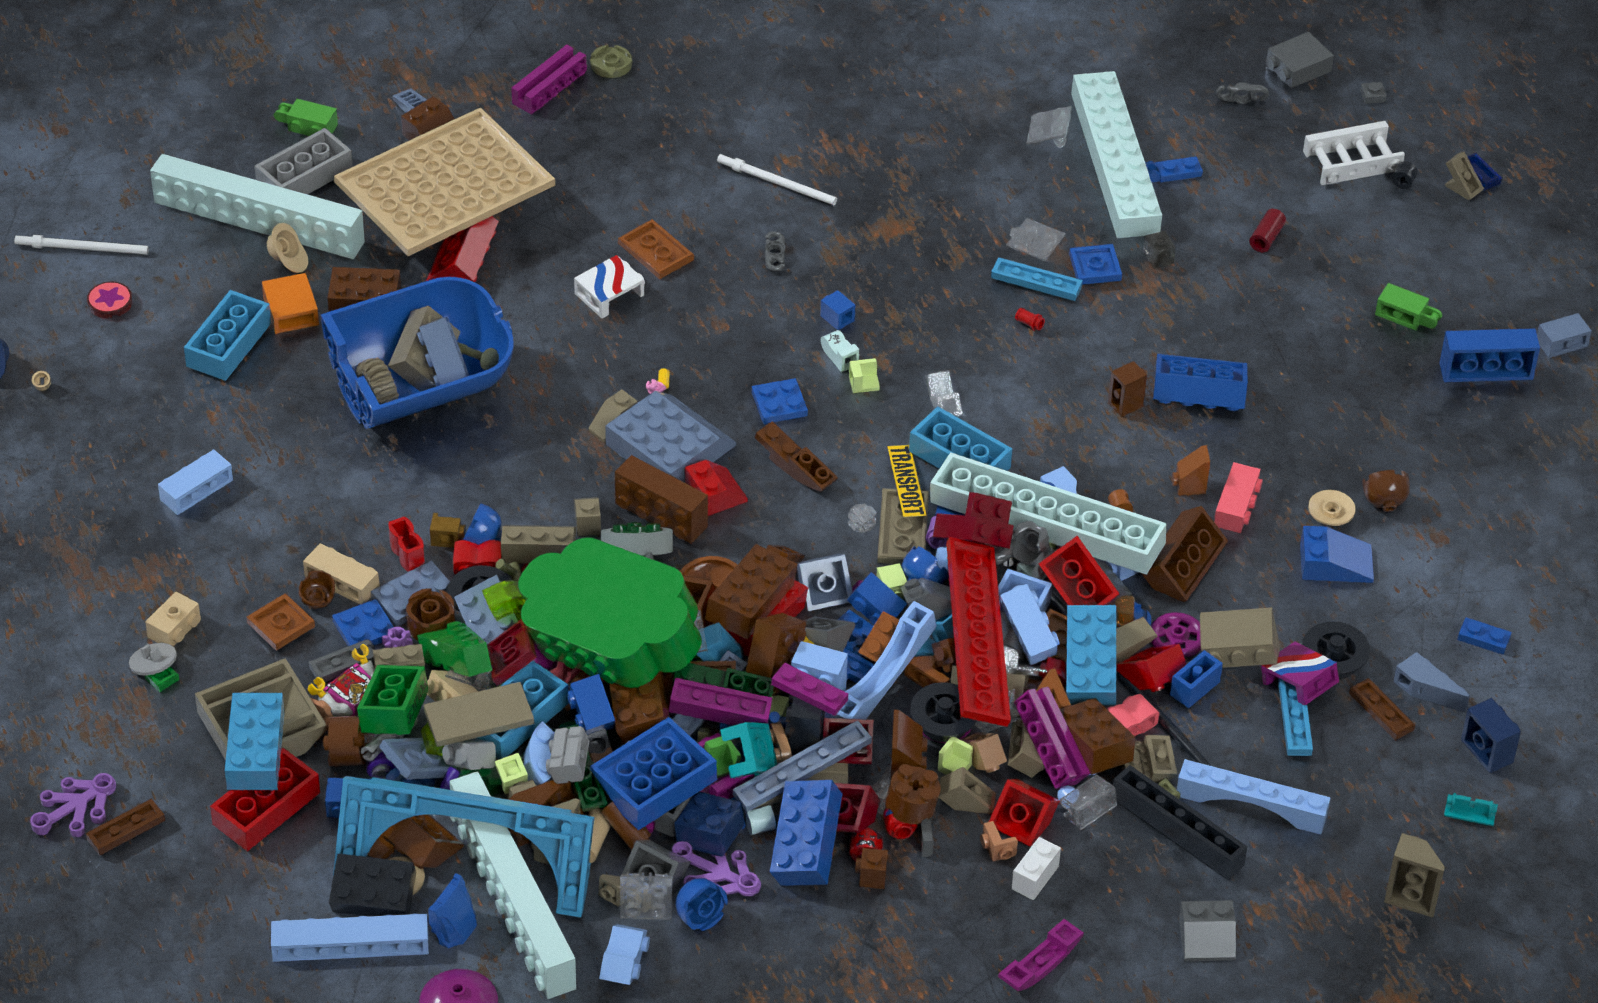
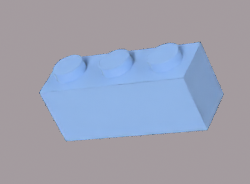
M213 449L158 484L160 500L175 514L179 515L233 481L232 466Z
M1025 584L1001 594L1000 605L1031 666L1048 657L1057 655V645L1060 643L1054 631L1051 632L1048 627L1049 619L1045 611H1040L1037 605L1039 604L1037 594L1034 590L1030 591L1028 585Z

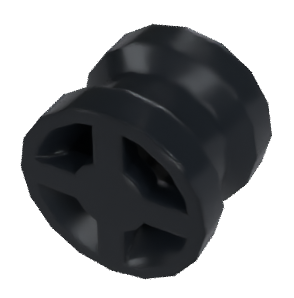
M1407 161L1400 162L1392 175L1394 185L1401 189L1411 187L1418 174L1416 166Z

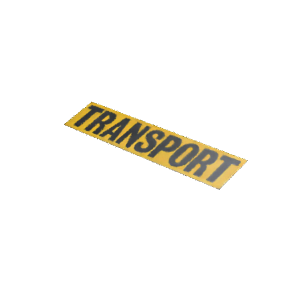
M909 445L887 446L903 517L927 516L913 455L909 452Z

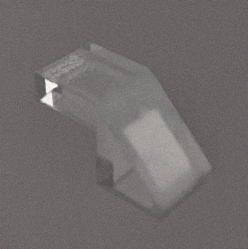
M949 370L925 375L929 397L934 408L938 406L954 416L963 415L958 392L953 393Z

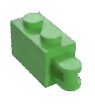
M296 99L294 104L281 103L278 107L279 110H276L274 113V118L277 121L288 124V131L311 136L324 128L333 133L338 125L337 108L301 99Z
M1390 283L1387 284L1377 300L1376 316L1413 330H1417L1419 325L1433 329L1437 326V321L1442 318L1440 310L1428 306L1430 298Z

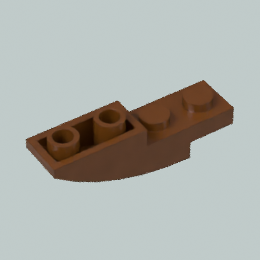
M773 421L756 432L755 439L770 452L769 459L803 485L821 492L838 479L807 447L801 449Z

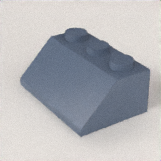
M448 316L420 326L421 332H418L417 335L421 345H426L428 354H425L429 367L434 366L437 374L433 376L436 387L469 376Z

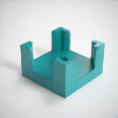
M745 722L720 729L723 741L740 737L745 762L729 766L731 778L736 779L755 774L754 777L777 765L768 723Z

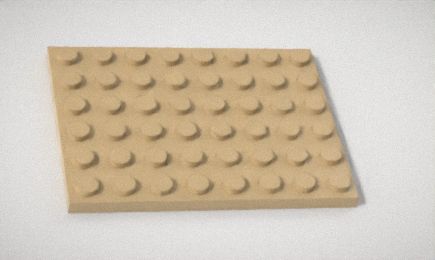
M481 107L334 176L335 183L407 256L555 186V178Z

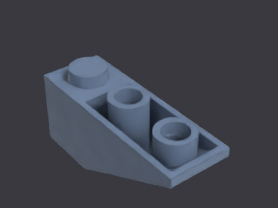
M1418 652L1396 666L1394 683L1410 696L1458 711H1467L1470 694Z

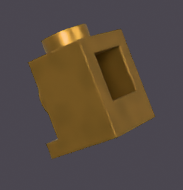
M433 513L430 526L431 546L454 548L456 541L464 539L466 525L461 524V518L438 517V513Z

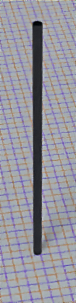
M1052 591L1050 603L1059 613L1067 616V607ZM1117 671V677L1134 695L1141 694L1159 712L1158 722L1195 762L1212 766L1149 696Z

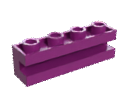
M565 45L511 88L512 104L532 115L587 71L586 55L578 52L574 56L573 47Z
M675 678L669 712L729 725H738L745 722L768 723L773 698Z
M1049 687L1041 688L1037 692L1035 689L1027 690L1014 701L1055 789L1062 786L1076 785L1087 777L1090 771Z

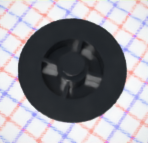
M473 566L458 572L451 579L447 593L453 598L455 609L460 612L454 597L497 575L511 603L515 594L514 583L508 574L495 567Z
M1342 622L1317 624L1307 631L1302 642L1303 646L1337 662L1339 679L1347 678L1362 668L1370 655V645L1365 635L1357 628Z
M946 682L930 684L919 690L911 702L910 711L912 719L923 727V733L927 737L938 742H947L951 737L961 738L978 721L961 717L957 684Z

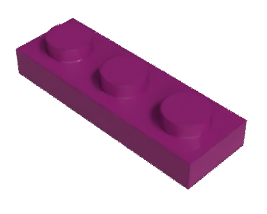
M784 663L772 678V686L833 716H836L848 701V693L787 663Z

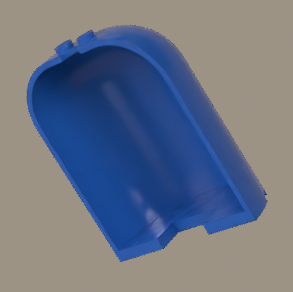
M441 277L321 314L324 339H327L330 350L328 355L332 368L336 369L339 380L338 385L355 419L359 424L363 423L366 429L490 388L505 374L513 354L512 328L509 321L501 320L503 318L501 307L499 305L496 306L490 294L482 286L463 278ZM430 306L442 317L448 316L450 323L461 331L457 342L481 352L494 348L499 354L498 364L486 371L482 369L479 360L462 355L469 376L421 392L388 367L397 387L399 397L396 400L381 405L378 403L365 377L357 378L356 376L358 364L369 358L378 357L388 366L411 311Z

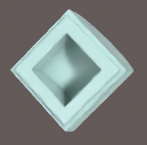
M771 805L747 812L746 827L750 835L776 829L775 816Z

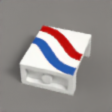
M617 255L574 278L575 295L601 318L609 315V301L632 289L640 297L644 296L645 280L643 276L634 271L626 261H623Z

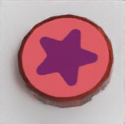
M119 282L100 283L94 286L87 295L89 310L94 315L102 318H113L112 315L117 314L121 316L131 308L132 293L128 286Z

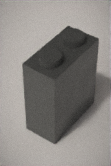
M1307 32L1268 48L1266 65L1290 88H1293L1331 72L1334 55L1310 32Z

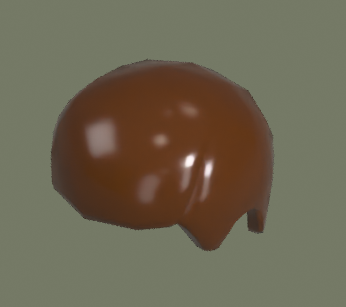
M323 570L310 571L307 577L300 582L298 591L300 600L304 605L313 609L324 608L329 605L335 596V581L331 574Z

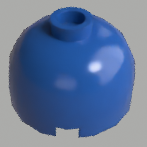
M481 503L463 540L478 545L488 540L500 541L502 536L500 515L491 507Z
M913 546L903 559L902 570L907 581L915 578H925L943 585L949 579V573L945 567L942 569L938 567L936 563L939 560L919 546L917 548Z
M706 878L692 879L680 889L676 897L677 914L691 929L708 930L722 919L724 915L722 909L724 904L727 905L728 898L725 890L717 883Z

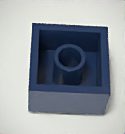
M1490 698L1467 709L1461 741L1485 769L1492 773L1514 763L1521 730L1517 723L1507 716L1504 709Z
M703 792L696 793L674 823L677 842H688L693 850L723 857L744 826L742 802Z

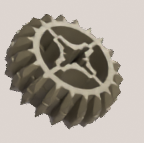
M377 357L363 360V362L358 364L356 367L357 378L365 377L380 405L398 399L397 387L384 361Z

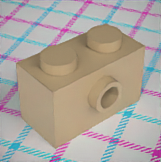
M175 592L145 621L147 637L157 643H167L174 647L201 620L199 603Z

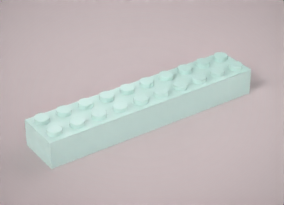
M1115 71L1073 75L1071 95L1116 237L1127 238L1159 235L1162 213Z
M165 154L159 157L150 170L154 203L266 235H272L273 228L277 224L286 223L295 230L302 245L351 259L355 258L365 243L363 213L360 209Z
M951 452L930 482V497L933 504L965 514L969 492L1012 501L1008 524L1014 525L1013 530L1023 522L1032 521L1036 523V526L1046 529L1050 543L1059 546L1065 545L1078 536L1093 557L1146 575L1166 544V523Z
M478 771L450 780V790L491 797ZM450 816L452 822H457L460 838L468 843L467 850L471 859L475 858L477 861L476 866L480 877L486 878L487 890L490 896H495L497 910L500 915L504 914L508 932L510 934L514 933L516 947L520 953H524L528 971L534 972V979L538 990H543L547 1000L576 990L575 957L508 828L493 823Z

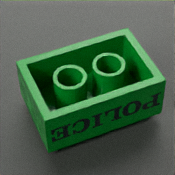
M377 665L357 708L362 733L410 734L428 693L425 666Z

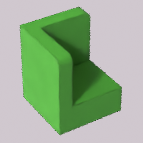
M721 736L705 742L704 749L717 760V779L730 775L729 766L740 763L741 754L731 740L723 741Z

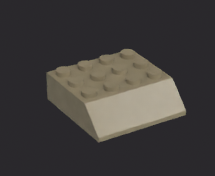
M286 658L195 693L197 713L225 760L232 693H283L285 714L281 749L285 748L295 757L305 754L327 729L325 721Z

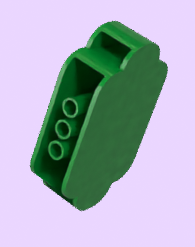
M581 538L566 546L561 554L546 553L536 557L529 563L519 578L518 587L525 600L521 610V618L540 653L550 661L555 662L557 660L571 669L578 668L589 676L599 674L601 678L610 684L617 683L629 688L645 685L653 680L659 671L675 672L686 667L701 647L702 637L694 624L698 615L697 604L685 584L682 573L672 566L594 538Z

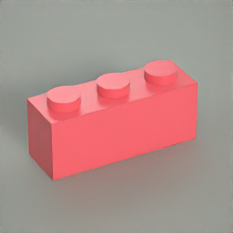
M1233 462L1215 513L1214 523L1218 528L1241 533L1243 526L1249 524L1251 517L1249 509H1254L1257 500L1255 492L1260 493L1263 479H1259L1261 469Z

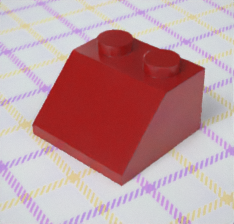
M703 460L685 467V483L708 495V516L748 502V498L726 467L709 460Z
M1180 644L1146 648L1117 663V671L1139 690L1150 689L1151 692H1155L1165 688V683H1172L1173 675L1187 664Z
M1007 779L989 822L993 821L997 830L1011 837H1016L1018 841L1032 847L1050 824L1060 800L1018 779Z

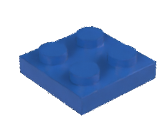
M1113 244L1070 248L1069 256L1076 279L1083 280L1082 285L1122 281V272Z
M796 378L752 386V395L763 424L808 416V409Z
M377 599L332 615L333 623L347 646L364 640H371L374 646L383 643L382 636H388V629L394 627Z

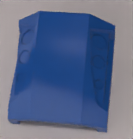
M455 873L451 882L428 909L431 931L437 935L439 944L446 948L464 944L477 927L475 910H473L471 897L465 887V881L461 875Z

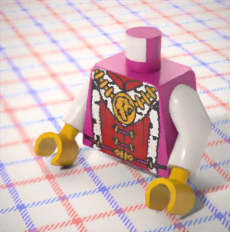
M365 644L360 646L363 655L358 654L356 648L352 651V657L360 661L361 665L354 664L326 687L325 681L320 677H316L313 680L318 688L312 683L308 685L309 694L318 695L319 701L323 700L329 704L333 716H358V705L375 671L372 661H368L366 657L369 649Z

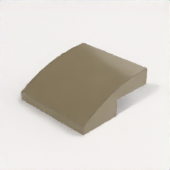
M1145 735L1144 741H1135L1134 760L1121 765L1122 771L1131 765L1155 783L1160 782L1164 778L1169 780L1177 777L1170 736Z

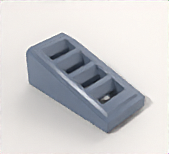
M411 88L392 96L393 100L405 113L427 100Z

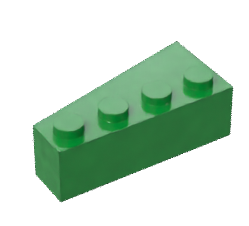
M460 621L448 623L446 628L417 635L419 644H422L424 663L426 664L432 662V665L435 667L443 664L445 670H454L455 673L468 677L492 671L486 642Z

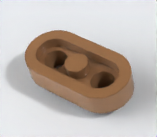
M781 722L771 723L769 728L776 761L781 763L792 757V753Z

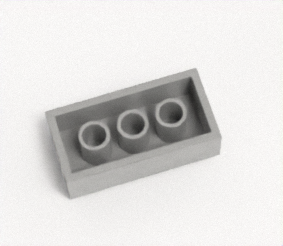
M324 128L255 165L256 180L303 194H309L333 181L335 175L352 168V153L345 144Z

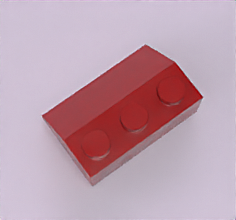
M1078 536L1039 563V566L1068 605H1109L1120 595Z

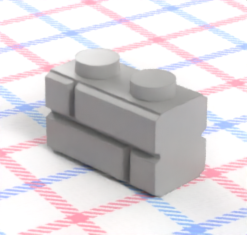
M581 726L570 727V729H556L554 739L549 742L551 757L546 760V770L557 784L568 783V781L578 782L584 778L589 739L584 728Z
M473 738L444 745L442 750L444 762L449 765L469 770L494 768L496 750L493 742Z

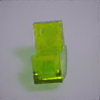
M502 581L482 590L488 607L496 621L515 613L518 620L522 619L521 610L525 600L519 590L518 581Z

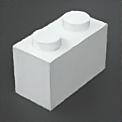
M1038 837L1013 871L1012 890L1034 900L1059 867L1061 848Z

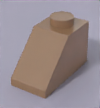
M977 732L961 739L973 746L972 765L976 770H985L986 773H990L1000 769V764L1007 762L998 734Z

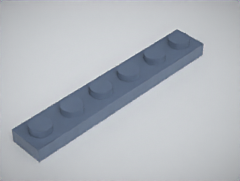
M857 720L733 789V796L737 801L742 802V807L747 813L783 793L785 781H804L871 744L872 737Z

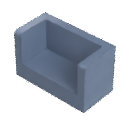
M1577 313L1539 324L1537 337L1540 347L1548 358L1588 347L1592 330Z

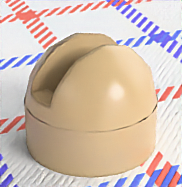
M45 371L34 373L32 376L33 386L39 391L47 390L51 385L50 375ZM40 378H44V385H41Z

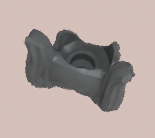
M1026 521L1014 529L1015 533L1011 539L1010 549L1002 548L999 553L995 554L996 565L1003 564L1013 556L1014 559L1025 565H1035L1032 577L1042 580L1045 573L1039 566V563L1055 551L1050 547L1046 529L1036 526V523L1032 521Z

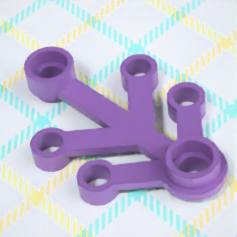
M100 773L93 780H78L66 777L61 781L63 793L51 790L43 791L40 794V800L44 807H51L55 803L66 804L50 814L45 812L35 813L30 819L33 832L38 835L47 834L52 824L75 810L73 821L69 824L70 834L74 837L84 835V817L87 803L95 797V807L90 811L91 821L95 824L103 823L106 820L104 810L106 798L116 790L115 779L107 773ZM76 789L87 790L82 794L74 793Z
M680 841L673 845L672 852L691 861V865L709 872L697 876H686L684 878V885L692 879L706 878L713 882L724 880L730 882L731 884L721 886L727 895L740 893L743 896H753L760 891V879L756 874L749 872L745 852L736 850L731 855V863L734 867L738 868V875L730 871L725 855L720 857L710 854L715 857L717 864H714L693 854L692 846L688 842Z

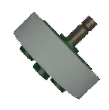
M629 522L627 525L616 524L613 525V528L601 530V541L641 556H646L650 552L653 555L673 552V530L661 528V524L658 523L642 526L641 522Z

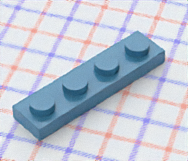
M999 257L991 271V278L1073 301H1076L1083 282L1080 279Z
M1278 678L1287 756H1312L1313 746L1307 705L1298 702L1296 686Z

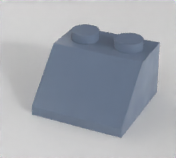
M835 554L797 562L796 580L808 587L805 603L807 611L849 603L847 599L853 592L844 554Z

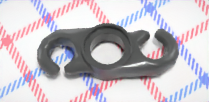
M1244 82L1238 83L1235 86H1227V90L1230 91L1228 94H1221V91L1225 89L1224 85L1219 86L1216 90V96L1220 100L1237 102L1239 104L1248 103L1250 100H1258V97L1255 95L1258 92L1264 93L1259 98L1260 101L1266 100L1269 96L1268 89L1263 85ZM1242 90L1248 92L1244 96H1240L1237 94L1239 91Z
M772 231L765 235L767 239L765 241V265L770 271L778 272L785 268L783 264L785 262L784 235L780 232ZM771 237H776V238H778V239L775 240V241H771V240H770ZM777 249L781 252L774 254L770 250ZM775 262L781 263V264L778 265V266L772 265V263H775Z

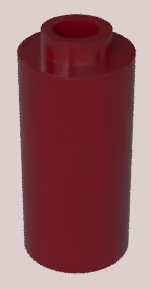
M1274 208L1267 210L1249 239L1250 246L1255 251L1264 253L1270 249L1286 223L1284 213Z

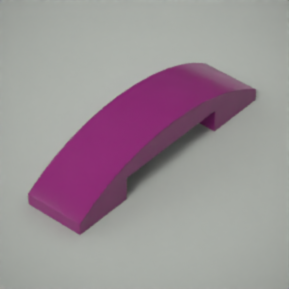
M1063 919L1048 932L1047 939L1020 962L1014 960L999 973L998 977L1017 991L1033 986L1067 957L1081 940L1084 932Z

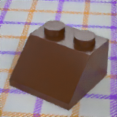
M433 96L401 116L402 135L410 141L455 120L448 106Z
M894 710L891 778L903 764L926 769L927 757L922 756V752H927V737H923V727L900 710Z

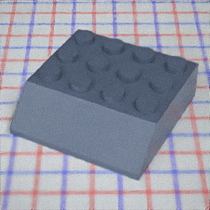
M654 391L605 425L606 445L627 460L632 455L684 483L685 467L703 460L714 462L734 448L737 443L673 395Z

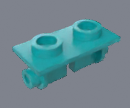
M1453 793V795L1448 794L1444 812L1445 817L1494 826L1498 804H1494L1492 800L1476 799L1475 801H1470L1471 797L1457 795L1456 793Z

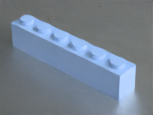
M413 913L410 915L271 921L273 962L429 954L427 914Z

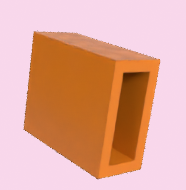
M306 273L262 281L263 298L266 303L270 304L271 322L275 334L319 325L318 308Z

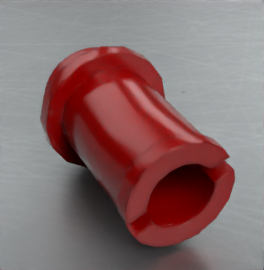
M1019 308L1015 315L1016 321L1030 326L1033 331L1041 330L1045 323V319L1042 318L1041 314L1031 313L1024 308Z

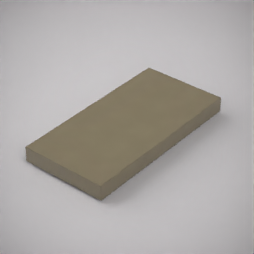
M882 488L877 563H900L902 565L903 559L913 546L916 548L919 546L926 550L929 491H921L927 516L903 517L897 489Z
M521 682L424 704V711L437 747L534 724V717Z

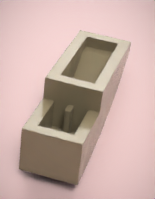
M1144 617L1117 628V663L1129 658L1158 637Z

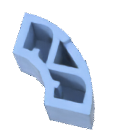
M543 721L533 732L523 755V764L528 774V781L533 779L536 786L553 780L551 774L547 773L546 760L551 757L549 742L554 739L555 732Z
M619 924L613 926L608 947L603 955L599 979L628 985L634 979L638 980L641 971V964H639L643 952L648 951L650 937L646 936L647 930Z

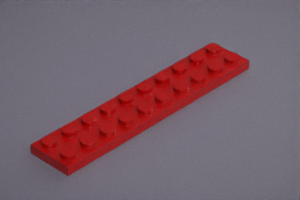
M949 537L946 547L961 717L1008 727L1011 716L995 550L992 546Z

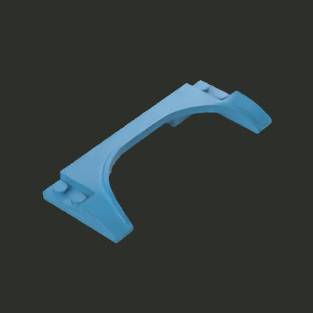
M345 776L342 786L334 870L337 854L367 857L372 846L384 831L397 822L413 816L436 814L493 823L515 830V832L522 834L532 841L549 861L557 882L558 900L556 913L582 917L591 866L589 860L595 817L571 813L572 810L405 782L374 777L368 780Z

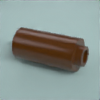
M613 801L600 811L631 850L636 840H649L648 838L652 835L646 827L640 830L636 829L621 814Z

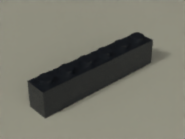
M1131 765L1114 778L1112 798L1228 880L1245 865L1248 846Z

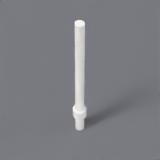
M722 154L718 156V163L732 167V170L736 172L748 173L833 206L837 202V197L748 165L739 158L732 159Z
M33 235V237L15 236V244L30 245L32 248L40 249L42 247L144 255H148L149 247L143 245L43 238V235Z

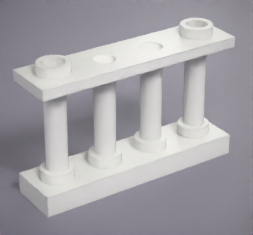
M1386 121L1306 135L1303 152L1306 157L1317 155L1323 165L1321 185L1395 172L1398 164L1404 161L1405 154L1404 152L1392 153L1386 143L1389 126ZM1377 144L1383 155L1372 157L1366 146ZM1357 148L1363 159L1352 161L1346 150ZM1337 151L1343 163L1332 165L1326 153Z

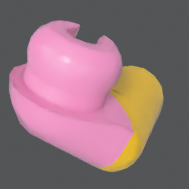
M663 368L658 371V381L652 379V383L650 381L646 383L648 393L651 394L654 391L663 392L668 389L670 375L668 369Z

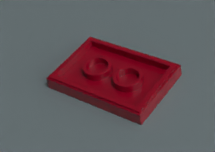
M522 619L487 644L492 666V680L497 686L504 683L537 658L533 639Z

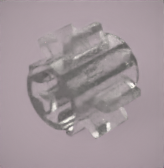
M865 503L863 505L857 504L848 513V518L850 519L848 525L859 533L868 532L876 524L877 519L874 516L877 512L871 505L867 506Z

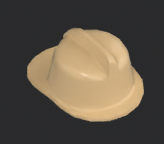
M286 223L277 224L273 228L272 235L268 236V253L273 259L282 262L291 272L302 273L308 266V256L299 241L295 230Z

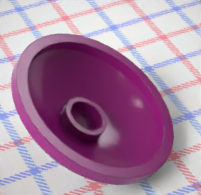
M452 969L437 974L426 983L421 991L419 1003H498V996L492 982L481 973L469 969Z

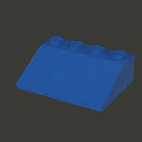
M1157 354L1153 399L1165 404L1174 401L1180 402L1181 405L1185 406L1202 404L1206 408L1221 406L1231 411H1238L1239 408L1245 409L1248 384L1247 363Z
M670 717L590 766V770L618 810L638 830L717 781V760Z

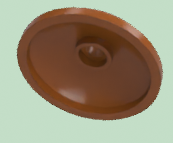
M706 556L689 562L680 572L683 577L711 581L715 589H717L737 564L724 557Z

